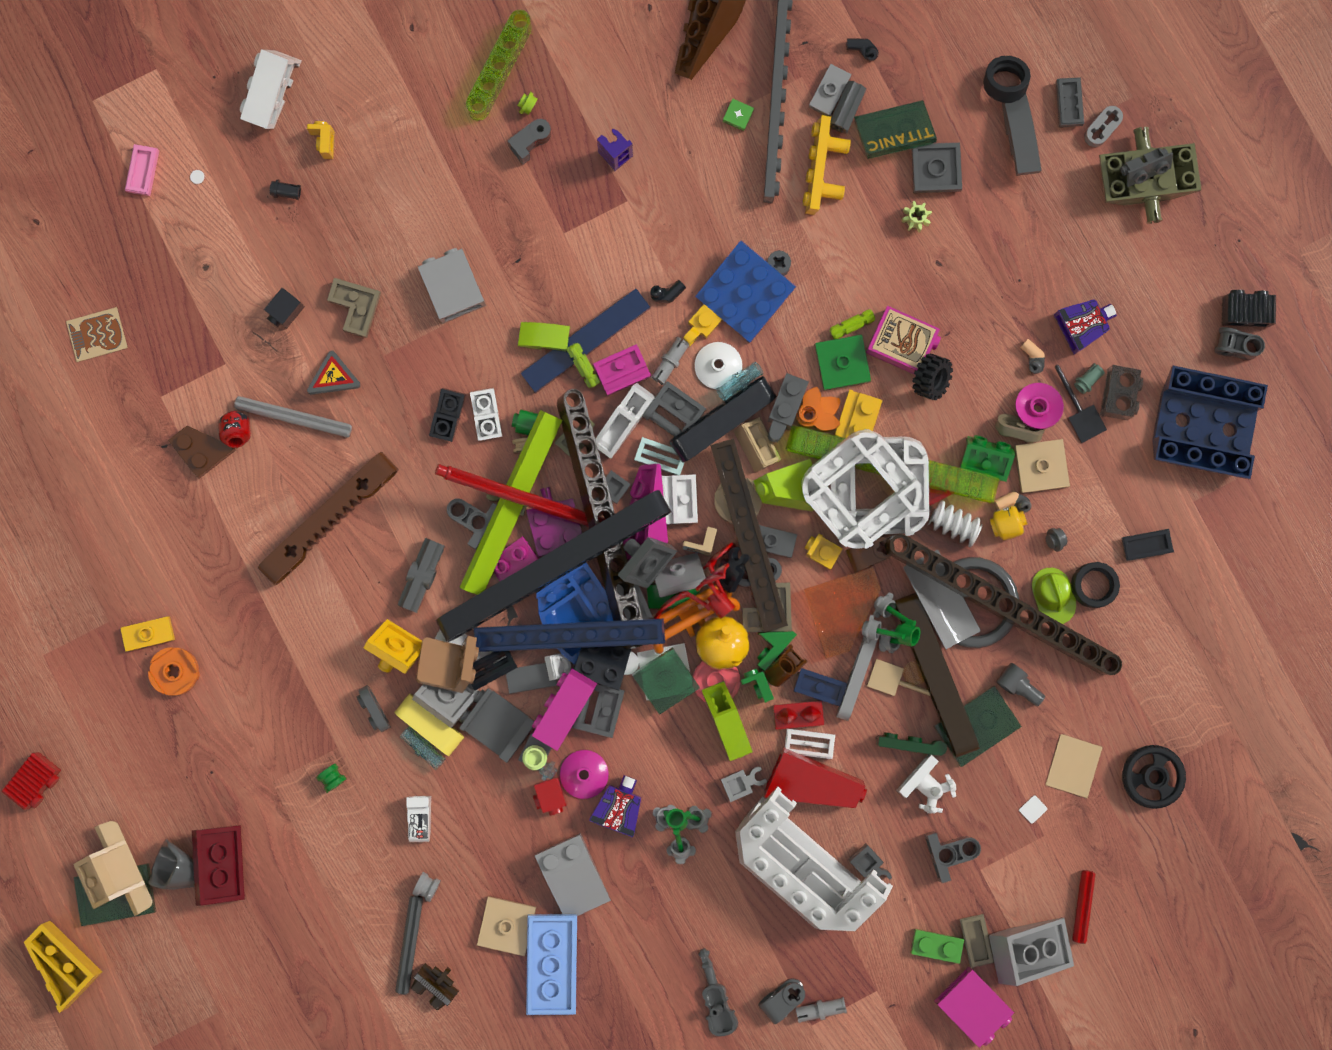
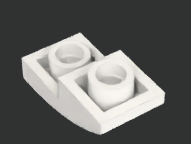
M494 388L470 392L478 441L502 437Z

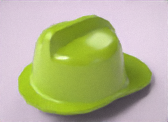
M1051 567L1040 570L1034 576L1032 582V591L1038 610L1064 624L1073 617L1076 610V599L1072 593L1070 581L1066 574L1059 569Z

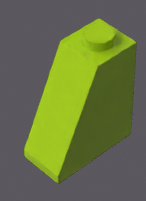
M808 459L781 468L754 480L756 491L762 503L814 511L811 505L806 502L802 490V479L806 471L812 466L811 460Z
M723 681L703 689V696L729 760L732 761L752 753L753 751L739 713L725 682Z

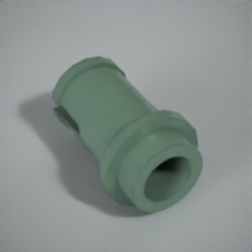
M1093 363L1081 377L1076 378L1074 386L1082 394L1090 392L1092 390L1091 387L1105 372L1099 365Z

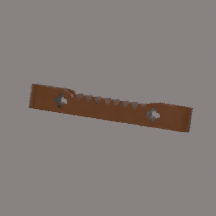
M383 452L375 455L259 564L258 569L274 586L278 585L305 560L307 549H313L310 542L319 543L318 535L326 537L325 528L333 530V521L341 523L339 515L347 517L346 509L354 510V501L361 504V498L365 499L374 496L396 475L399 469ZM362 480L367 482V490L360 489L361 485L359 483ZM290 547L297 548L295 550L296 557L290 555Z

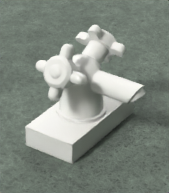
M930 754L922 760L896 791L907 798L917 788L928 798L927 804H919V808L929 814L942 813L943 809L936 807L937 800L941 798L943 793L949 791L952 798L956 797V784L949 774H945L946 782L942 784L929 774L939 762Z

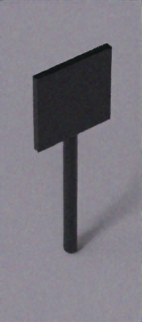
M1055 365V369L1078 411L1077 414L1068 419L1080 442L1084 443L1106 431L1107 429L1095 406L1092 405L1082 410L1060 366Z

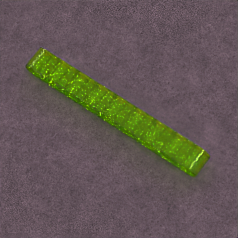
M792 426L786 450L821 459L846 438L799 426ZM928 460L929 488L943 492L950 490L949 492L955 495L994 503L1000 481L999 478ZM872 463L855 464V469L881 475Z

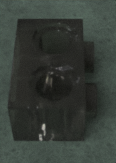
M1112 365L1107 369L1100 410L1101 416L1129 420L1134 415H1137L1140 402L1137 401V394L1143 386V377H1140L1141 370ZM1121 376L1129 379V387H1124L1120 383ZM1117 399L1125 402L1126 408L1124 411L1117 408Z

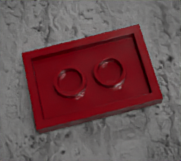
M241 825L192 830L195 905L203 906L245 900Z

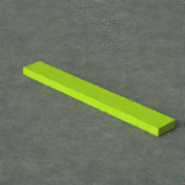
M540 410L506 485L530 493L562 423L561 419ZM503 498L499 499L460 585L461 589L476 595L485 591L524 505Z

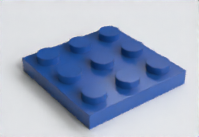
M741 240L695 297L748 342H752L797 286Z

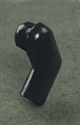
M847 38V50H858L868 61L877 59L878 49L869 39Z
M677 280L670 288H661L659 285H655L650 290L651 298L656 302L671 303L686 289V286L680 280Z

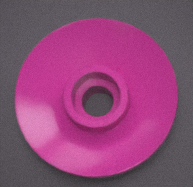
M1032 383L1019 392L1015 408L1018 417L1027 426L1034 429H1047L1054 426L1060 420L1064 404L1061 395L1052 386L1045 383ZM1034 406H1040L1042 411H1035Z
M590 750L573 752L564 760L560 769L562 786L570 795L580 799L592 798L601 793L607 784L609 776L608 767L604 759L599 754ZM586 770L589 774L588 778L581 779L579 776L580 771Z

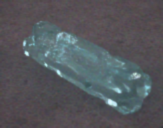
M551 761L549 764L546 763L539 771V774L543 775L541 780L546 781L548 778L552 779L558 770L554 767L556 764L554 761Z

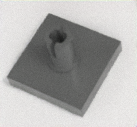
M648 537L642 545L635 539H630L625 543L623 549L631 556V559L619 572L618 576L625 582L648 588L677 553V550L672 545Z

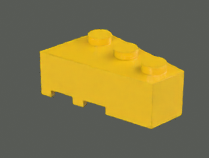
M51 921L41 924L24 941L37 970H40L46 982L45 986L48 992H51L57 1004L56 1008L59 1013L68 1009L102 973Z

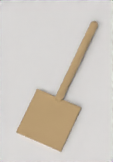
M876 659L867 687L895 696L898 685L930 696L928 690L900 680L904 668Z

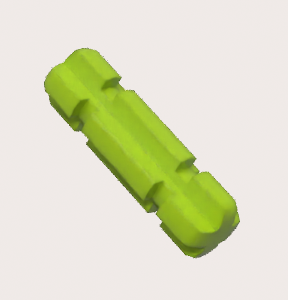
M871 309L862 312L861 315L858 314L843 321L841 325L836 324L832 326L830 333L834 339L841 338L844 334L847 335L864 327V324L868 325L874 322L875 315Z
M580 344L570 345L567 348V352L571 358H574L573 363L580 375L585 377L584 382L587 387L592 388L599 384L600 379L596 373H593L594 369L585 353L582 354L583 349Z

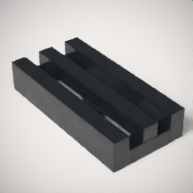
M494 651L473 662L472 669H475L476 672L479 671L475 674L474 681L471 684L475 691L518 668L510 651Z

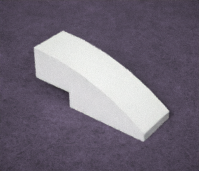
M638 383L633 385L596 437L598 450L611 459L636 427L656 396Z

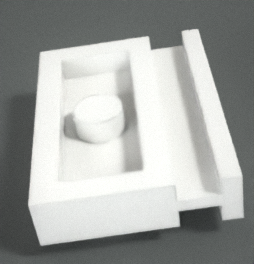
M696 474L662 476L664 499L671 510V513L666 516V524L698 523Z

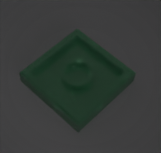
M673 647L632 673V676L659 715L700 689L699 684Z

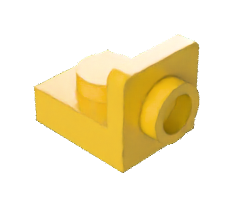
M315 121L314 124H307V130L310 135L320 136L316 139L317 151H319L324 159H333L335 131L332 126L324 121Z
M817 534L816 538L811 536L804 547L808 550L805 555L806 557L829 570L832 569L843 548L823 538L821 534Z

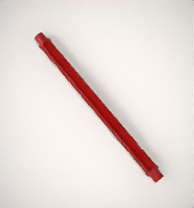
M438 464L436 467L435 475L443 477L444 480L468 486L589 527L585 512L449 465L446 467ZM598 516L600 523L605 520V518Z

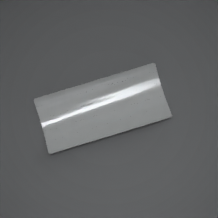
M924 557L916 560V562L922 564ZM938 563L936 565V573L939 576L944 574L945 567L943 564ZM908 565L903 567L946 650L980 632L978 624L961 595Z

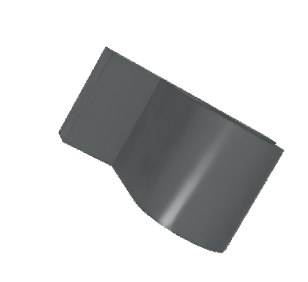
M453 499L447 505V514L455 522L474 533L467 544L477 550L497 505L492 503L485 514L462 499ZM457 504H462L465 507L464 514L459 517L454 516L452 513L453 507ZM477 517L485 519V526L481 529L473 527V521Z
M932 831L924 834L938 881L941 883L951 881L947 867L973 860L981 852L979 842L969 836H962L940 843L936 832ZM967 841H971L974 846L970 854H964L962 851L963 844ZM947 848L950 851V858L942 862L939 859V852Z

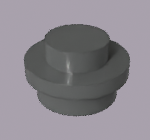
M1051 528L1047 531L1045 539L1048 547L1056 552L1063 550V547L1067 545V537L1064 531L1060 528Z

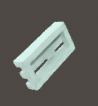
M642 437L634 461L645 465L657 463L641 457V454H645L678 466L675 469L660 464L661 470L674 475L681 474L684 462L682 463L681 460L679 461L644 449L646 444L677 455L672 447Z

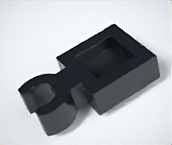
M739 547L731 548L728 558L722 559L719 565L721 567L726 563L730 564L726 570L725 579H719L722 588L729 593L736 591L745 573L740 567L749 560L748 554H743L740 556V559L738 558Z

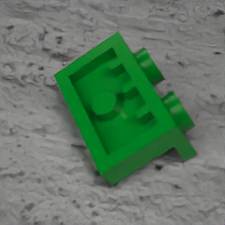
M967 436L965 451L959 466L960 470L1007 482L1015 457L1014 448L1010 444L1001 441L997 443L989 442L982 436Z
M756 668L743 673L744 679L740 680L742 685L753 680L757 681V684L753 685L758 700L763 698L766 703L774 699L763 671L758 673Z

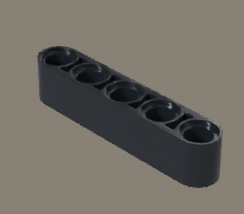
M762 376L673 437L669 443L681 462H686L771 403L777 396L766 378Z

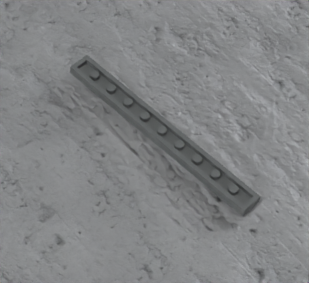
M778 0L763 201L765 203H773L774 196H779L780 182L775 180L776 173L781 171V158H777L778 149L782 150L783 135H779V126H784L785 112H780L781 103L786 101V89L782 88V81L787 80L788 66L784 65V57L789 56L790 46L789 42H785L786 34H790L791 19H787V11H792L793 0Z

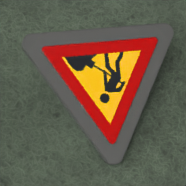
M329 351L310 383L307 392L312 395L358 389L361 385L334 351Z

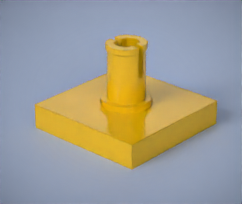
M387 619L367 640L363 648L381 659L378 664L381 671L389 673L394 667L405 674L418 660L422 640Z

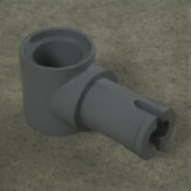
M1010 663L996 683L1010 694L1021 695L1038 707L1046 696L1029 683L1030 680L1027 678L1028 674L1017 665Z

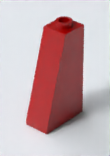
M782 747L764 789V797L766 798L779 787L781 793L790 801L856 808L858 802H863L867 793L863 780Z

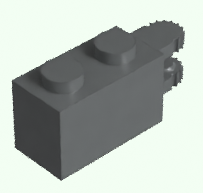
M786 373L767 421L772 423L767 436L771 442L778 443L785 429H791L809 381Z

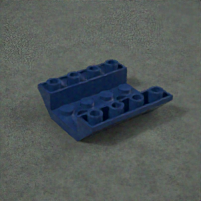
M1173 365L1160 396L1152 439L1154 460L1250 480L1255 455H1250L1257 412L1264 409L1268 385ZM1178 414H1182L1187 418L1185 427L1177 425L1176 416ZM1225 424H1230L1234 428V434L1231 437L1223 433V426Z

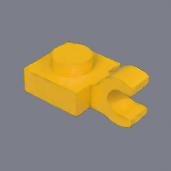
M703 304L689 320L688 324L693 328L683 337L684 340L691 346L700 335L707 339L721 323L722 319Z

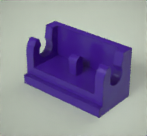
M612 129V133L617 137V141L610 143L606 137L601 135L597 138L598 153L616 171L633 157V144L630 140L627 141L618 130Z

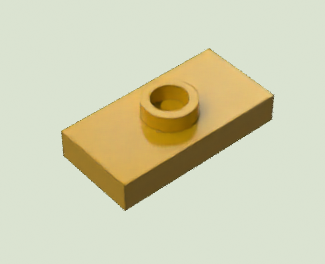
M169 616L120 628L125 652L175 640Z

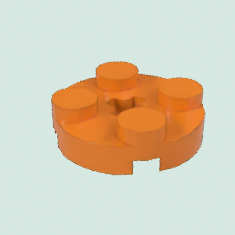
M174 647L164 648L157 652L150 662V671H148L151 685L155 690L166 695H182L187 693L194 687L200 676L199 666L195 657L183 648ZM171 665L179 667L178 677L168 676Z

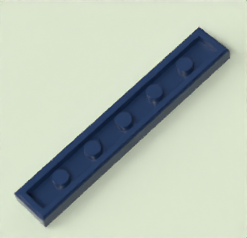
M634 289L569 337L567 348L572 344L579 343L583 349L582 354L585 353L587 356L647 312L650 306L639 291ZM552 350L524 370L521 375L536 394L575 365L573 363L574 358H571L567 351Z

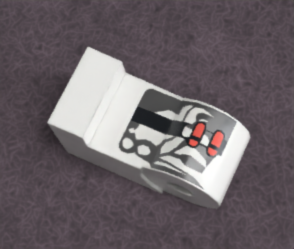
M431 796L407 797L409 842H429L431 832Z

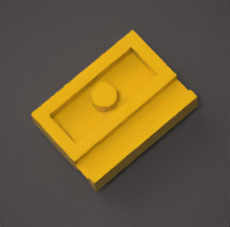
M849 389L839 419L840 426L836 428L834 436L846 439L852 433L860 430L869 429L873 431L883 400Z

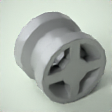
M423 872L412 894L415 896L421 895L425 898V901L431 902L441 880L437 878L431 879L427 873Z

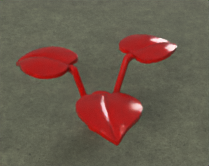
M733 542L726 545L703 566V570L707 567L709 568L711 575L701 581L695 590L699 591L704 585L708 584L713 592L707 598L709 603L704 602L688 591H683L666 601L659 608L654 619H659L661 613L666 608L686 597L701 604L707 611L712 609L720 619L733 610L735 606L727 597L719 579H725L726 570L730 564L726 563L714 570V566L718 558L728 554L730 549L736 547ZM713 581H715L716 586H717L718 589H716L715 586L713 585V583H712Z

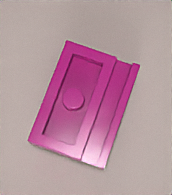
M637 344L593 363L607 396L651 377Z

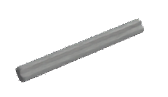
M238 396L235 400L234 407L237 410L344 437L351 435L352 426L347 423Z

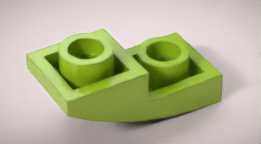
M521 322L518 346L539 350L546 348L567 351L570 326Z

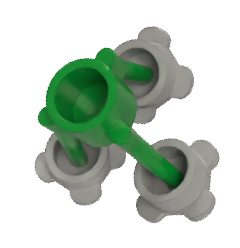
M890 592L886 596H880L876 599L874 603L875 611L873 615H870L869 621L864 622L862 635L866 636V643L868 644L871 640L877 641L879 638L880 651L885 652L888 650L889 653H894L900 647V644L910 647L915 646L920 639L921 631L919 627L915 626V620L908 619L895 610L896 603L892 600L893 594ZM881 615L887 618L894 615L903 621L904 624H899L896 630L891 629L889 631L887 628L881 629V621L874 620V617L878 618Z
M668 805L662 809L656 807L652 812L656 818L655 828L660 832L664 831L665 828H670L675 835V840L667 848V854L673 856L677 864H684L689 856L695 855L696 849L694 846H690L686 838L680 836V831L687 827L690 830L698 829L701 833L707 832L709 828L707 824L709 818L712 817V812L709 809L701 810L697 806H692L689 811L684 813L682 810L676 809L674 805Z

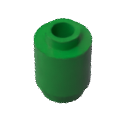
M522 409L519 414L515 413L512 421V427L516 428L515 433L529 436L538 413Z

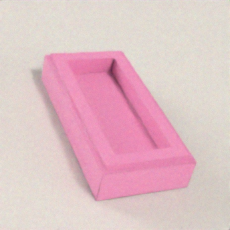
M134 144L125 186L126 192L145 196L151 195L159 155L157 148Z

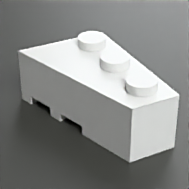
M261 49V52L256 55L254 60V66L256 67L254 75L249 78L247 83V89L249 90L247 98L242 101L240 106V112L242 113L240 119L265 129H274L285 103L283 96L286 87L291 88L293 80L290 79L294 66H300L302 60L276 50Z

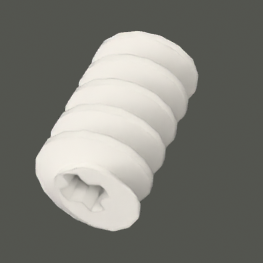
M940 501L933 511L928 525L934 522V531L942 526L943 535L949 530L952 531L951 539H954L959 534L960 543L969 539L968 547L971 548L982 528V525L980 526V518L976 517L971 522L970 513H967L962 518V509H958L953 513V505H949L945 509V501Z

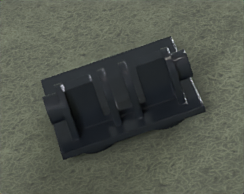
M623 646L581 647L573 669L599 685L619 691L631 649H625Z

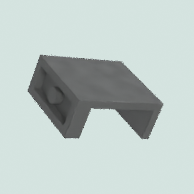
M488 688L486 692L482 689L474 699V702L477 703L472 711L467 709L459 720L462 723L460 729L476 738L507 763L533 729L534 720L492 689Z

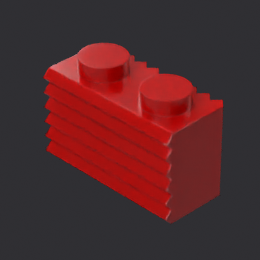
M34 752L27 758L1 792L23 810L31 809V807L35 809L43 801L44 797L42 794L47 788L51 789L59 781L60 778L57 775L61 769L40 752Z

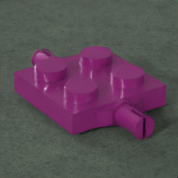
M550 487L546 488V492L545 488L540 489L543 498L553 501ZM573 498L555 501L575 508ZM533 508L526 510L538 557L550 553L582 534L580 523H575Z

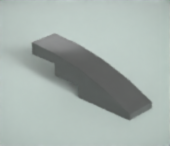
M1025 94L1018 101L1002 103L1006 135L1009 137L1011 155L1014 157L1016 176L1036 174L1042 171L1028 98Z

